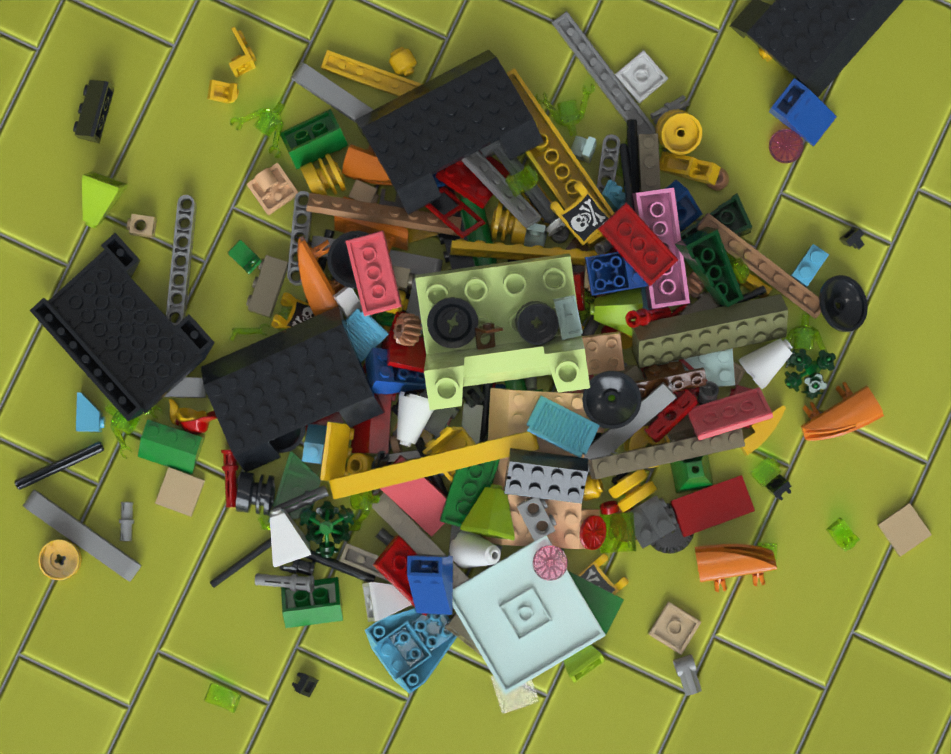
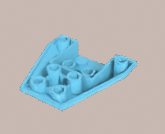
M416 609L388 616L365 629L373 652L392 679L409 694L428 680L457 638L444 627L450 620L447 615L427 614L425 616L421 613H416Z

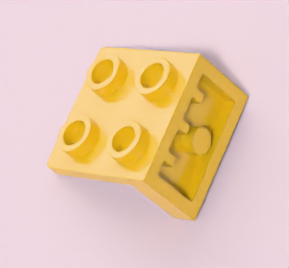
M233 27L231 29L245 54L232 58V62L229 63L237 78L256 68L254 62L257 60L250 46L245 47L248 43L242 31H237Z
M448 426L439 433L440 437L429 441L425 445L426 449L422 452L425 455L476 443L463 427Z

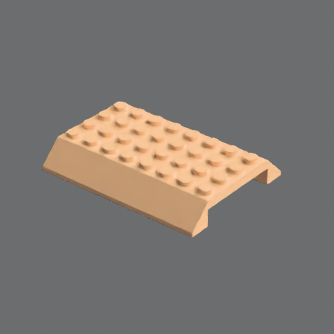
M491 388L488 440L527 431L529 426L526 424L540 396L589 419L583 407V394ZM599 426L597 433H604V428ZM537 436L540 449L534 450L535 452L577 457ZM509 457L500 459L492 483L502 486V490H504ZM507 494L515 539L483 537L493 544L527 546L534 540L517 508V504L531 497ZM544 499L548 506L545 509L548 516L552 514L557 523L554 526L555 531L547 535L553 547L586 549L580 541L581 525L588 516H600V509L581 508L582 504ZM531 503L528 506L530 513H536L539 510V506L535 503ZM539 521L536 525L539 530H545L548 526L545 521Z

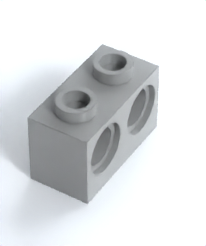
M531 497L517 504V508L534 542L555 531L554 526L557 523L552 514L548 516L545 510L548 506L544 499ZM531 503L539 506V510L536 513L528 511V506ZM539 521L547 522L548 526L545 530H539L536 527Z

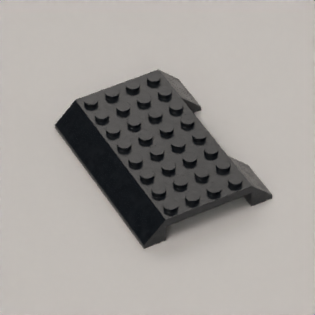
M752 0L730 24V27L742 38H745V36L750 38L793 77L819 97L904 0H776L772 5L761 0Z
M490 50L473 57L354 120L391 181L408 215L442 197L432 176L435 173L500 140L501 147L510 161L544 143L532 115L498 58Z
M114 233L101 245L105 250L50 300L42 298L30 309V312L123 417L130 421L148 412L202 363L215 342L190 314L177 326H174L131 278L141 260Z
M340 306L201 367L205 391L232 454L245 472L252 471L281 458L274 439L333 413L339 412L349 428L385 413L378 395L373 393L345 328L347 322Z

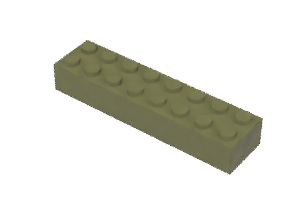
M781 294L736 303L729 307L722 306L651 321L648 325H639L636 328H632V353L638 368L784 338L787 335L788 308Z

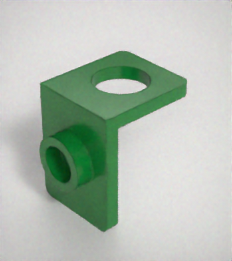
M239 240L228 251V255L248 274H251L262 262L242 240Z

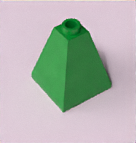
M708 455L670 463L676 494L714 485ZM693 466L697 469V473L692 472Z

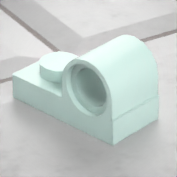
M576 136L571 151L577 159L590 164L597 147L596 139L590 136L588 139Z
M537 223L526 229L524 246L540 245L544 248L547 236L545 229L547 227Z

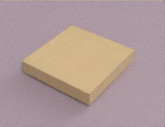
M169 467L155 504L192 517L205 480Z
M910 503L878 524V527L899 557L932 535Z
M668 601L648 635L682 655L701 621Z

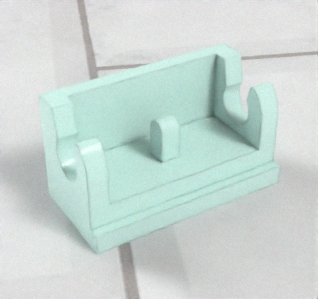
M575 295L554 299L562 340L581 336L583 331Z

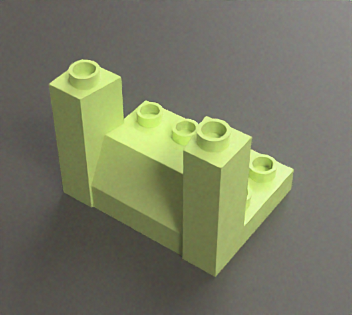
M570 253L418 274L415 276L426 349L424 375L430 410L462 406V393L465 386L552 375L558 393L590 388L582 335L562 340L560 328L558 327L557 334L551 341L535 345L524 340L518 333L515 325L517 311L528 302L540 301L546 303L556 313L554 299L575 295L576 298ZM444 298H461L474 307L478 316V327L483 326L484 323L492 322L496 326L503 327V331L494 332L496 346L493 348L478 350L476 348L475 336L468 344L462 347L446 348L436 343L429 334L427 319L431 308ZM457 312L451 320L447 321L450 323L449 333L454 325H458L455 318ZM535 317V320H531V323L534 324V327H537V324H541V321H539L538 317ZM484 333L481 336V343L487 344L490 341V336L488 333Z

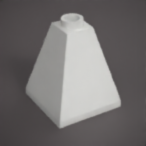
M281 507L271 510L269 516L273 566L277 567L311 555L310 543L286 510L281 509Z
M376 582L362 584L368 622L379 621L412 605L392 584Z

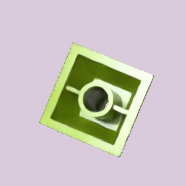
M93 171L83 174L82 212L83 221L86 222L85 225L92 228L100 225L126 190L128 184Z
M641 287L614 292L594 299V304L590 303L589 314L593 315L595 321L632 336V328L627 325L625 317L629 311H637L643 308Z
M491 484L490 488H484L462 523L460 530L491 538L515 539L508 495L504 494L502 486Z
M592 645L563 660L567 673L574 683L605 661L603 655Z

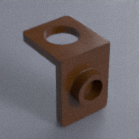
M492 322L475 327L476 348L481 350L495 347L494 332L503 331V327L496 326ZM484 333H488L490 336V341L487 344L481 343V336Z

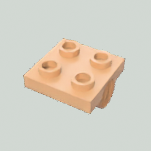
M278 162L258 173L253 180L246 184L268 216L293 200L298 193Z
M620 331L582 336L588 375L599 374L605 371L625 370Z

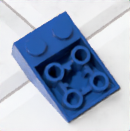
M795 78L769 110V113L813 147L837 117L810 89Z
M618 252L585 257L591 296L648 286Z
M371 349L365 359L367 379L373 393L387 395L400 393V391L426 389L424 373L388 366L387 349Z
M407 556V577L416 613L452 615L453 556Z

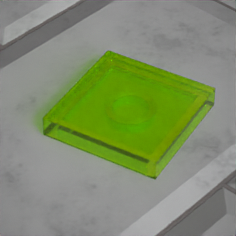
M633 512L600 515L605 521L607 530L606 538L600 547L601 553L636 551Z

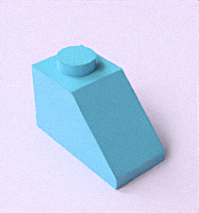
M77 392L76 431L102 432V428H105V416H102L103 413L85 394Z
M308 424L302 462L322 464L327 426Z

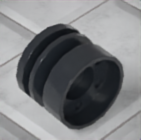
M540 301L528 302L517 311L515 318L518 333L528 343L535 345L545 344L551 341L557 334L559 327L558 317L555 311L546 303ZM535 317H538L539 321H541V324L538 323L537 327H534V324L531 323V320H535Z
M241 471L236 496V512L249 513L251 506L255 505L256 514H260L261 507L264 506V515L269 516L275 500V477L269 475L268 481L265 483V475L261 474L259 482H255L254 473Z

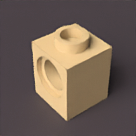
M356 179L348 197L358 201L377 203L380 195L377 194V188Z
M132 214L131 219L128 218L127 230L134 236L154 238L157 219L151 216ZM140 221L146 223L143 230H137L136 228Z

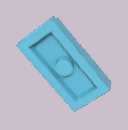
M608 180L602 196L615 213L626 203L625 193L622 192L623 188L618 186L615 181Z

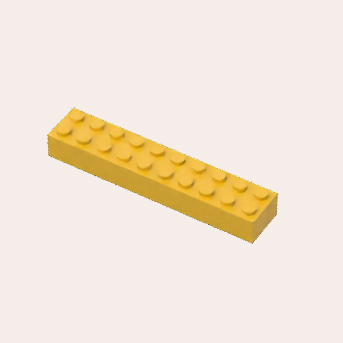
M514 68L509 71L507 75L532 115L544 141L543 144L529 150L525 154L563 210H566L581 197L574 189V185L580 181L609 217L613 215V210L516 69ZM599 232L587 242L589 248H592L604 240L605 237Z

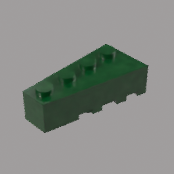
M738 193L709 213L739 237L751 233L752 225ZM701 220L680 233L681 240L698 232L699 230L696 227Z
M705 227L675 243L718 305L729 307L744 299L718 229Z

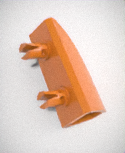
M352 144L348 147L342 168V174H345V177L371 184L393 186L370 145L368 149Z
M334 216L336 231L343 233L363 231L369 234L384 231L389 253L392 247L408 250L409 233L405 227Z
M301 236L298 239L297 249L299 273L309 306L314 316H317L339 306L333 296L345 286L336 280H329L318 262V258L329 252L330 247L325 248L330 244L328 239L312 248L307 243L305 237Z
M843 382L845 391L839 385L836 387V391L843 398L841 402L821 414L813 402H810L812 411L806 405L803 407V410L811 420L801 426L802 433L808 441L835 438L858 430L884 416L883 410L868 386L853 394L847 383Z
M718 544L695 547L700 582L714 580L716 592H719V584L722 585L723 591L727 590L725 578L752 574L754 586H757L758 578H760L763 586L765 584L763 572L777 570L774 552L763 547L746 544Z

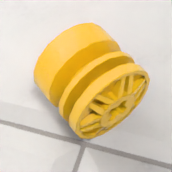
M330 154L325 155L328 162L326 165H324L321 158L318 159L320 166L318 169L311 162L300 167L312 193L328 196L326 190L330 188L333 194L337 195L338 193L334 187L336 185H339L342 192L346 190L342 172Z
M499 201L493 213L491 239L496 240L498 232H501L502 242H504L507 234H511L512 244L524 245L527 228L508 209L503 210V204Z
M63 539L50 541L44 545L38 558L39 567L43 574L53 580H63L72 577L77 573L82 562L81 552L78 547L71 541ZM59 554L61 557H66L63 565L56 562Z

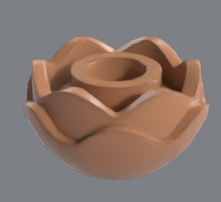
M721 168L718 175L719 180L716 181V184L706 185L715 191L722 190L729 183L727 171Z

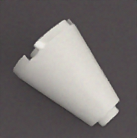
M780 338L741 357L739 362L755 383L763 389L792 355L791 349L793 347L787 339L782 341Z
M400 391L397 439L400 440L399 444L411 447V444H416L434 410L429 409L428 398L414 394L404 396L405 392Z
M462 530L456 534L457 537L450 543V556H453V562L460 568L493 565L500 559V549L478 534Z

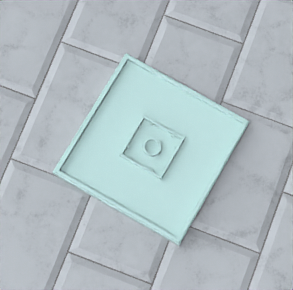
M547 535L535 542L533 541L453 589V608L504 695L606 636Z

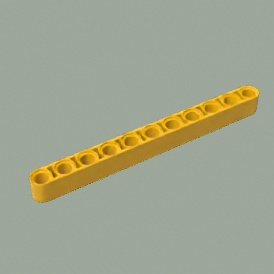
M525 431L330 479L329 484L333 499H338L509 457L510 448L528 451L540 448L537 436Z

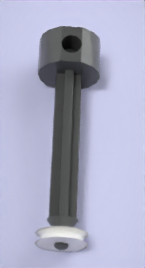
M500 140L479 150L485 158H490L496 154L542 216L544 222L550 224L545 229V232L549 233L548 236L557 233L566 226L551 210V203L518 158L509 160L501 147Z

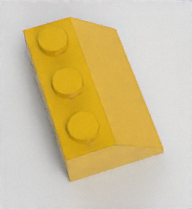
M329 421L327 423L320 480L329 481L330 479L349 475L346 461L351 457L352 448L348 446L349 440H353L354 429L349 428L345 423Z

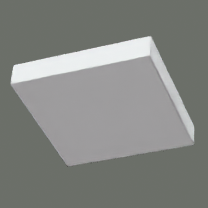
M644 50L615 74L639 104L668 80V77Z

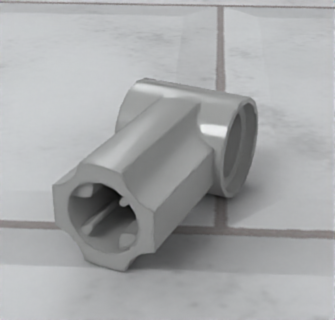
M692 655L673 660L685 695L688 696L701 692V686L696 674L697 669Z

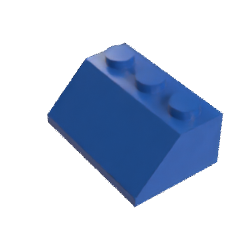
M675 180L665 189L674 188L680 232H682L703 213L689 190L679 181Z

